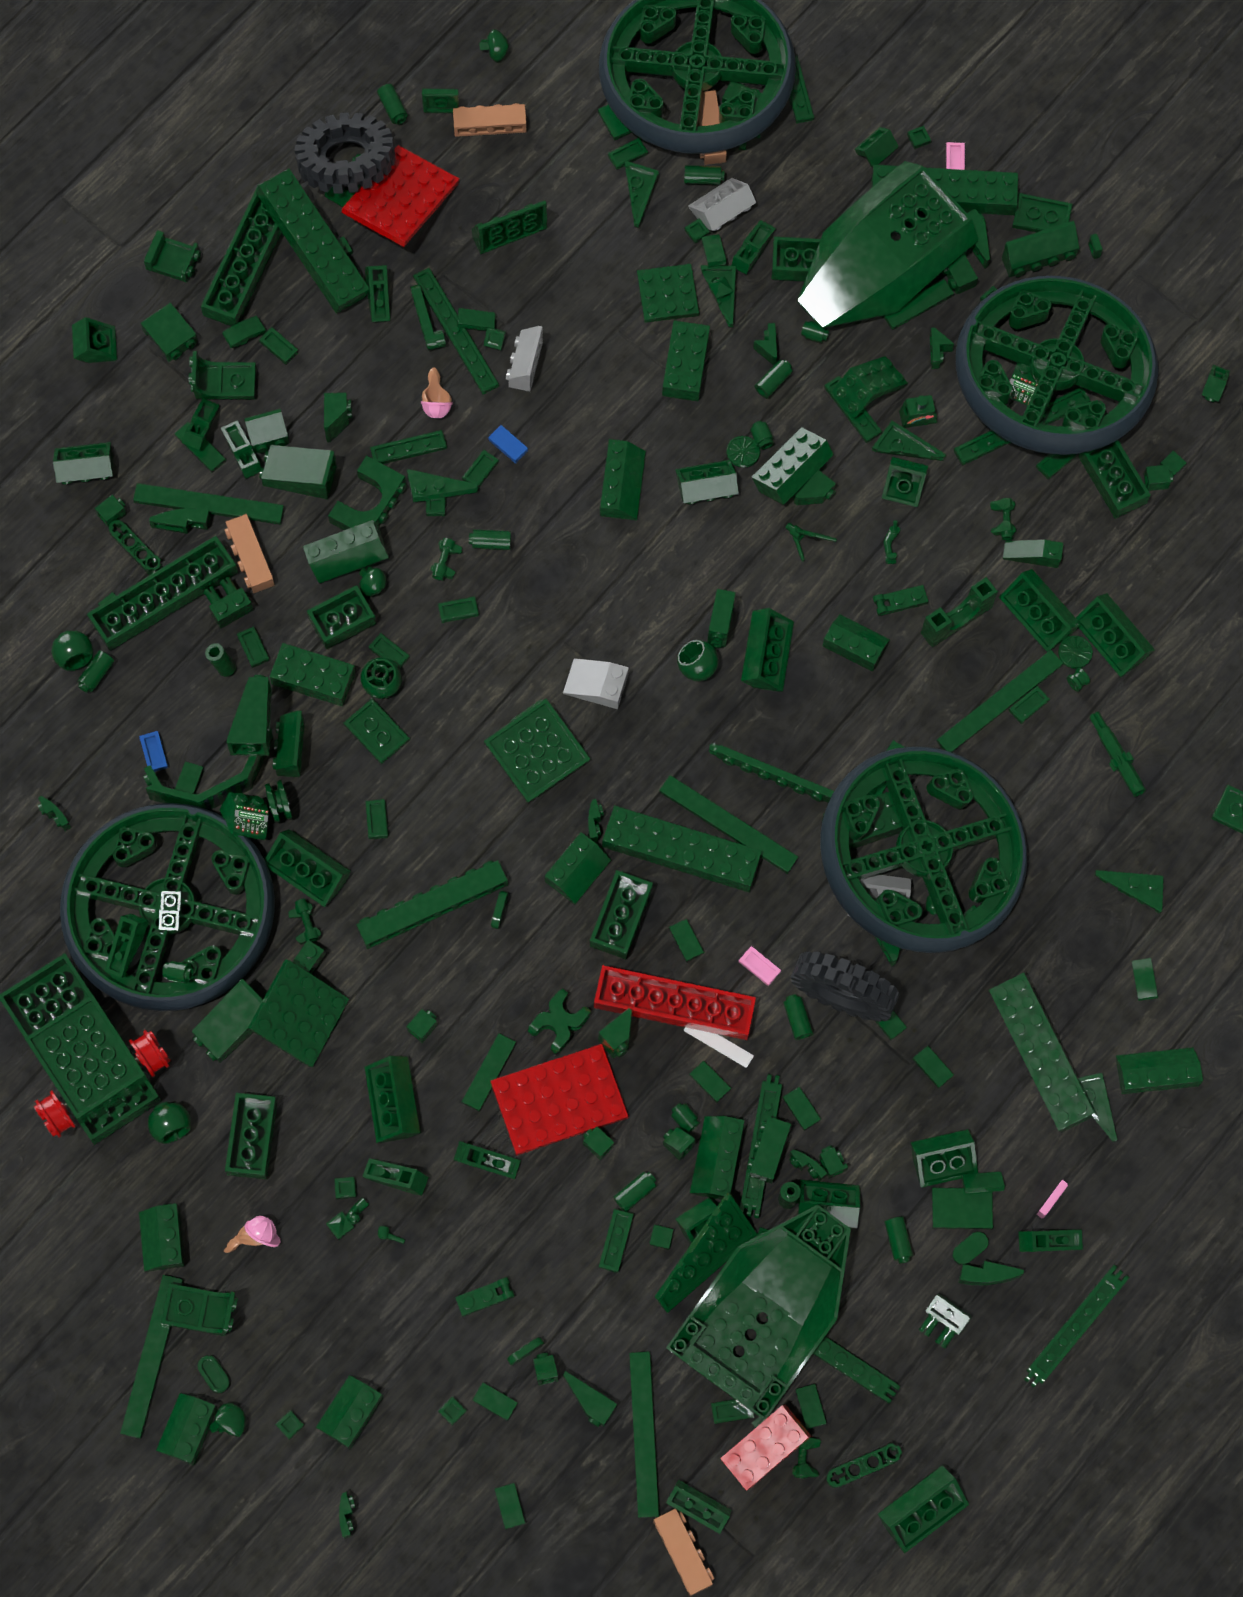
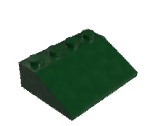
M544 200L536 204H528L518 211L513 210L505 216L495 217L484 224H477L472 228V238L480 255L546 230L547 203Z

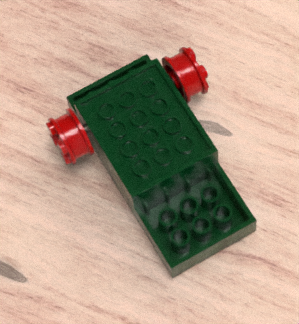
M65 953L0 994V1001L66 1102L63 1104L62 1101H59L51 1090L48 1097L41 1101L36 1100L37 1105L33 1106L43 1121L47 1120L44 1124L53 1137L57 1135L60 1138L63 1131L70 1127L73 1129L76 1127L69 1117L70 1113L68 1110L70 1109L95 1145L161 1102V1099L139 1065L145 1066L150 1075L154 1077L156 1071L164 1066L166 1068L169 1067L170 1059L162 1047L158 1049L160 1044L152 1031L147 1032L145 1030L143 1031L144 1035L135 1041L129 1040L136 1052V1058H134Z

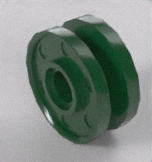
M282 780L277 781V790L273 791L270 783L265 784L267 799L275 823L280 822V813L284 812L287 820L292 819L289 809L290 805Z

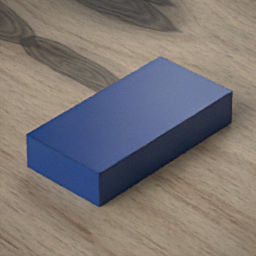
M502 425L488 437V440L514 463L528 452V448Z
M158 731L139 736L147 766L151 765L154 772L168 768Z

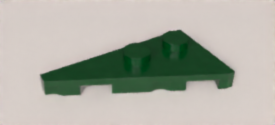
M626 161L625 170L634 227L639 228L659 171Z
M701 265V272L707 284L725 276L731 286L732 293L716 299L714 294L713 297L728 327H733L736 266L708 267V265Z
M894 421L890 422L872 447L874 452L940 461H943L946 457L945 453Z
M410 469L407 470L413 502L477 492V484Z
M1095 871V876L1101 881L1118 888V891L1131 898H1135L1141 904L1148 905L1155 909V912H1162L1163 876Z
M1103 1073L1078 1078L1096 1113V1116L1093 1118L1113 1142L1118 1141Z

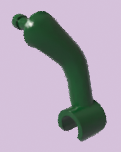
M896 520L893 521V526L889 528L883 542L887 564H896L897 553H892L891 548L892 541L900 532Z

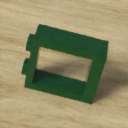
M717 589L707 640L715 648L726 647L736 592Z

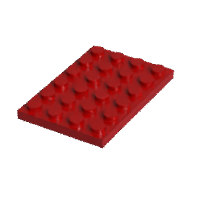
M398 145L394 149L395 163L394 166H391V172L388 175L383 174L384 179L379 183L372 180V187L363 189L361 186L343 206L342 213L405 247L459 184V178Z
M602 1044L490 1081L516 1156L586 1133L590 1128L594 1130L596 1127L601 1128L628 1118Z

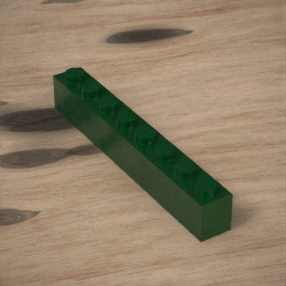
M488 861L483 864L482 868L477 870L471 869L462 877H453L442 886L440 884L433 886L429 892L424 894L422 892L418 893L407 902L400 901L389 910H380L374 917L361 919L356 925L367 950L508 886V880L499 861Z

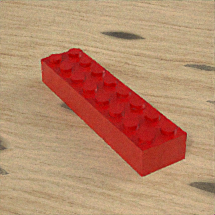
M602 965L594 1008L619 1014L630 1008L634 1017L747 1040L756 997Z

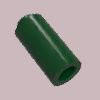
M392 84L381 86L377 90V94L391 122L398 125L404 123L408 114Z
M685 165L684 184L720 185L721 181H724V170H721V166Z
M779 360L754 386L755 390L762 397L769 398L792 374L791 364L786 360Z
M473 529V533H469V544H472V548L510 550L511 531Z
M216 643L208 646L205 652L206 658L218 673L224 677L232 675L236 670V664L224 648Z
M99 650L77 680L78 687L86 693L88 691L93 692L114 663V660L108 654Z
M797 994L786 997V1001L783 1004L795 1040L812 1036L814 1033L802 997H797Z
M642 1172L618 1192L613 1199L624 1212H627L656 1187V1179L650 1172L647 1174Z
M787 1182L781 1187L778 1202L783 1208L791 1209L796 1206L801 1193L799 1186L794 1182Z
M904 1217L886 1220L884 1223L894 1261H898L899 1264L910 1262L913 1252Z

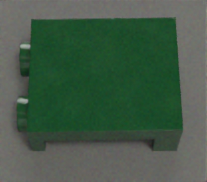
M157 230L144 259L146 270L187 282L188 278L192 277L194 273V264L196 261H199L201 251L197 243L191 246L166 238L164 232Z
M171 303L141 322L143 332L152 338L165 354L168 362L178 359L183 352L194 348L198 343L196 333Z

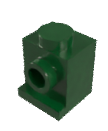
M832 1145L821 1150L822 1153L819 1155V1160L829 1179L847 1171L848 1166L847 1164H842L844 1159L839 1151L836 1152Z

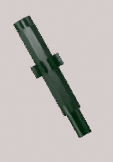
M1099 712L1091 714L1090 720L1111 758L1109 765L1113 772L1119 771L1134 797L1143 794L1146 789L1131 764L1134 759L1131 753H1126L1122 749L1114 733L1106 725Z

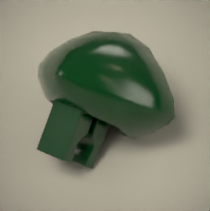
M495 29L489 33L487 39H481L479 43L480 50H489V56L497 63L504 58L509 47L507 38Z
M371 566L367 570L365 568L361 569L359 574L362 576V579L359 583V589L362 595L368 597L380 593L387 583L384 572L379 568H372Z
M225 1403L221 1405L216 1413L215 1421L209 1426L211 1432H226L229 1435L240 1437L245 1429V1413L242 1408L235 1404Z

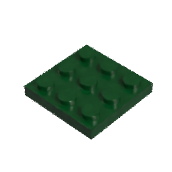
M691 264L637 270L644 323L699 316Z

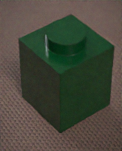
M1169 465L1148 466L1143 474L1148 491L1168 489L1170 483L1173 482V473L1169 471Z
M113 495L95 508L97 516L108 528L111 522L126 516L125 504L120 498L116 499Z
M421 1009L406 1026L407 1031L423 1043L437 1026L436 1016L428 1010L425 1012Z
M598 1127L594 1130L590 1128L583 1136L585 1138L583 1145L599 1160L614 1147V1142Z

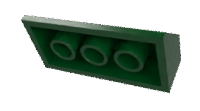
M1071 221L1006 242L1002 262L1009 278L1022 276L1029 271H1038L1047 265L1054 266L1063 260L1069 261L1074 259L1079 250L1075 222Z
M609 439L600 516L637 520L646 451L628 441Z
M373 520L303 546L308 563L319 584L389 558L379 526Z
M1033 569L1022 572L999 596L1002 602L1046 652L1053 650L1081 625Z
M1108 593L1097 596L1076 617L1081 623L1079 629L1120 677H1123L1142 663L1155 650Z
M770 608L752 611L741 677L742 682L753 688L783 691L794 621Z
M290 829L280 832L265 858L268 869L323 907H326L339 892L351 873L350 870Z
M1193 1047L1115 1056L1121 1094L1198 1087L1203 1082L1200 1061Z
M389 1056L365 1066L376 1143L406 1139L419 1134L420 1129L408 1057Z
M705 1116L690 1194L722 1200L727 1192L730 1194L744 1120L727 1116Z
M941 1466L878 1513V1516L886 1530L905 1554L966 1508L969 1503L956 1479Z

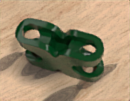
M560 989L550 1000V1013H539L528 1028V1033L532 1036H537L544 1029L554 1031L556 1038L551 1045V1051L554 1054H559L570 1042L569 1030H580L591 1015V1010L587 1007H582L575 1014L565 1012L563 1005L568 999V992L565 989Z

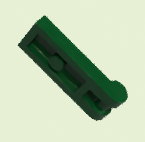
M923 585L887 594H878L873 597L874 604H877L876 611L878 616L928 604ZM888 601L889 606H885L884 602Z
M508 1277L455 1297L462 1317L515 1297L513 1290H510ZM501 1288L503 1294L498 1296L496 1289Z

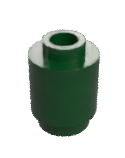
M805 321L801 335L805 336V339L823 343L824 340L827 341L830 330H827V327L821 328L816 322Z
M762 421L755 422L750 432L756 445L761 450L770 448L774 444V438L768 424Z
M171 961L170 963H165L163 967V977L169 981L188 983L194 975V970L191 964Z
M679 1103L671 1110L673 1112L671 1117L687 1133L695 1129L700 1123L697 1120L698 1117L686 1103L683 1105Z

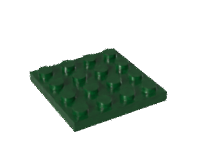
M544 699L484 740V744L527 803H530L590 761L589 756L547 699Z
M285 959L248 1029L308 1067H313L349 999L298 965Z

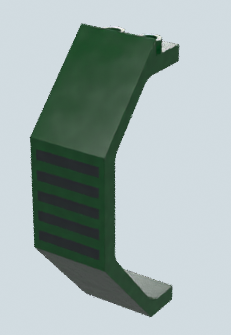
M270 727V745H271V742H272V740H273V734H272L271 727ZM250 755L241 773L200 794H192L162 786L151 765L144 768L146 775L143 777L148 786L145 789L149 799L153 801L188 804L212 810L223 804L229 792L245 793L252 789L265 756Z

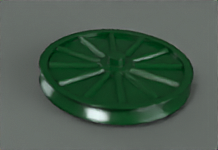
M738 436L729 442L726 453L728 459L734 465L749 467L757 462L760 449L752 438Z
M1081 636L1065 638L1058 649V655L1063 664L1074 669L1086 666L1093 654L1091 644Z

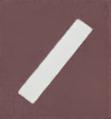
M686 1027L684 1029L688 1034L746 1068L753 1058L752 1054L718 1034Z

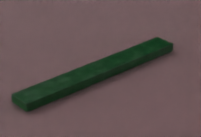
M430 268L413 275V279L416 284L420 285L423 296L482 395L499 387L497 380L467 330L457 327L458 315Z
M1080 387L1049 402L1040 423L1045 425L1051 424L1063 418L1067 409L1091 402L1084 388ZM991 430L955 447L953 451L963 466L1011 442Z
M139 483L136 485L133 499L134 503L172 509H209L210 514L233 518L247 514L249 520L280 525L284 511V505Z
M1050 650L939 737L936 742L943 750L953 753L1062 667L1063 662Z
M669 775L660 788L659 792L736 842L761 850V857L788 874L797 861L798 856L671 775Z
M162 1276L120 1432L122 1435L141 1439L171 1326L161 1324L168 1285L170 1283L182 1286V1279Z
M650 1352L629 1353L638 1518L659 1517Z

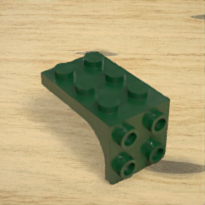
M193 351V356L189 357V366L191 367L189 384H191V392H194L196 399H255V362H211L200 358L197 351Z
M884 356L851 367L833 389L832 393L847 412L855 418L873 400L904 388L908 382L893 366L892 362Z
M169 1283L161 1324L225 1336L232 1329L234 1318L230 1316L231 1312H234V1309H236L238 1297H234L235 1292L232 1291L230 1293H219Z

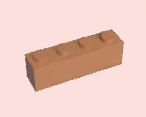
M716 90L702 92L698 126L719 124ZM726 150L700 154V159L704 158L705 165L726 162Z
M515 103L504 106L498 104L487 107L453 108L455 137L526 132L525 104Z
M247 514L226 521L227 529H224L227 539H232L233 545H231L234 556H239L240 561L237 563L240 571H245L247 577L244 578L247 588H251L254 594L275 586Z
M673 1509L654 1519L653 1522L689 1596L712 1586L713 1574L709 1568L705 1569L702 1563L705 1558L700 1549H695L693 1542L696 1540L691 1530H686L684 1526L686 1520L682 1512H677L676 1509Z

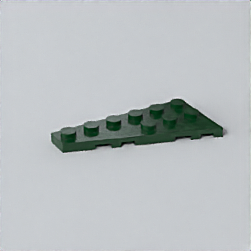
M728 1192L655 1295L656 1300L667 1313L727 1262L738 1246L757 1236V1233L732 1195Z

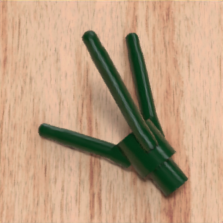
M788 523L785 527L790 531V535L793 536L801 561H804L805 558L799 541L805 535L834 542L837 541L836 538L806 531L791 523Z

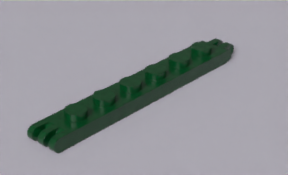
M710 744L709 753L721 759L725 764L730 766L734 764L739 766L744 772H753L764 780L771 779L776 781L777 785L793 788L796 793L808 794L816 801L829 803L834 793L833 790L722 745Z
M772 1074L767 1075V1081H762L748 1165L750 1158L755 1159L757 1153L753 1151L756 1140L761 1141L763 1133L759 1131L762 1122H767L768 1116L776 1119L782 1084H778V1075H775L774 1083L770 1082ZM747 1169L740 1209L743 1214L744 1208L748 1209L747 1217H751L752 1210H756L754 1218L758 1219L765 1181L750 1177L751 1170Z
M1115 1265L1111 1267L1026 1370L1029 1374L1024 1380L1028 1382L1033 1376L1035 1378L1031 1384L1033 1388L1038 1382L1043 1384L1130 1278L1126 1275L1121 1281L1119 1279L1123 1273L1121 1270L1114 1275L1113 1272L1117 1268Z
M827 1337L823 1338L813 1352L815 1356L888 1404L892 1400L885 1395L889 1394L892 1397L896 1395L890 1387L896 1390L900 1388L898 1384Z

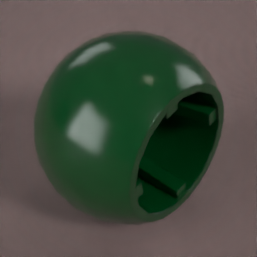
M65 631L54 640L51 651L52 657L60 668L66 671L77 670L91 661L93 645L84 633L80 631Z
M693 640L685 644L677 658L680 672L686 678L693 681H703L711 677L716 671L719 662L715 648L703 640Z
M375 658L368 661L363 667L360 681L368 695L384 699L398 691L402 675L399 667L388 658ZM379 672L385 673V676L382 678L376 677V674ZM389 676H391L392 681L389 684H387L390 679Z
M163 1102L157 1105L149 1115V1132L157 1142L162 1144L179 1140L190 1131L191 1118L189 1112L179 1103Z

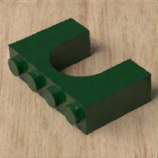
M366 456L357 469L358 478L376 487L381 492L382 498L380 503L369 511H357L337 501L328 515L329 523L342 530L350 529L371 520L377 522L378 526L381 523L383 524L387 519L389 509H393L396 505V498L399 493L402 494L406 489L405 476Z
M985 577L973 585L967 598L946 614L940 607L926 616L921 631L922 636L931 647H934L991 609L998 591L988 578Z

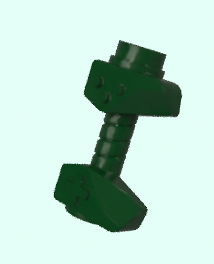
M1003 498L990 503L992 510L1003 512V522L997 527L992 528L991 533L1001 535L1002 540L1005 541L1012 540L1016 532V527L1010 521V511L1015 506V501L1011 498Z
M443 538L438 543L440 552H442L439 562L431 566L432 577L436 580H443V577L453 579L455 571L446 566L448 555L462 553V547L456 545L454 540Z
M306 899L297 900L295 902V909L288 912L289 918H302L305 931L296 937L300 945L305 944L307 940L311 942L317 941L321 935L320 930L312 926L309 917L312 915V905L306 902Z
M810 1437L799 1447L798 1465H794L792 1469L795 1478L807 1479L808 1477L819 1476L817 1470L806 1464L807 1450L818 1448L821 1443L819 1439Z

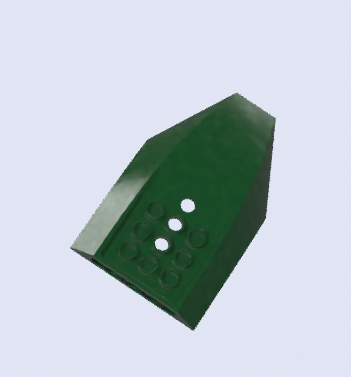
M904 161L857 200L823 232L797 302L821 328L897 313L937 275L978 242L979 239L973 220L923 166ZM917 211H922L925 214V218L919 217ZM904 222H911L913 228H907ZM891 233H899L900 240H893L891 238Z
M816 1205L738 1246L666 1348L763 1420L767 1419L837 1320L851 1228L819 1205ZM760 1312L766 1313L768 1316L767 1323L759 1324L756 1320L757 1314ZM753 1329L756 1332V1338L753 1341H748L745 1338L746 1330ZM735 1346H742L745 1353L742 1357L734 1356L733 1348Z

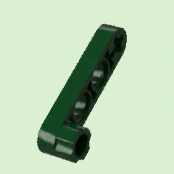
M420 285L410 286L428 351L446 346L442 330L433 332Z
M114 520L110 523V535L149 576L163 568L160 558L157 555L155 556L122 521ZM121 527V531L124 535L121 536V534L118 531H115L114 528ZM128 538H132L135 540V543L132 546H126L125 541ZM140 551L147 552V557L139 559L137 554ZM151 562L156 567L151 568L149 563Z
M891 1443L836 1467L828 1472L826 1476L827 1484L832 1488H839L890 1466L900 1459L901 1448ZM888 1449L896 1451L895 1459L887 1456ZM878 1453H882V1456L886 1464H882V1458ZM869 1457L877 1458L879 1463L876 1468H870L867 1465ZM857 1465L860 1468L859 1475H850L848 1471L849 1466ZM844 1468L845 1475L849 1480L846 1481L844 1476L839 1479V1484H836L835 1481L831 1482L832 1473H835L836 1476L843 1473L841 1469Z

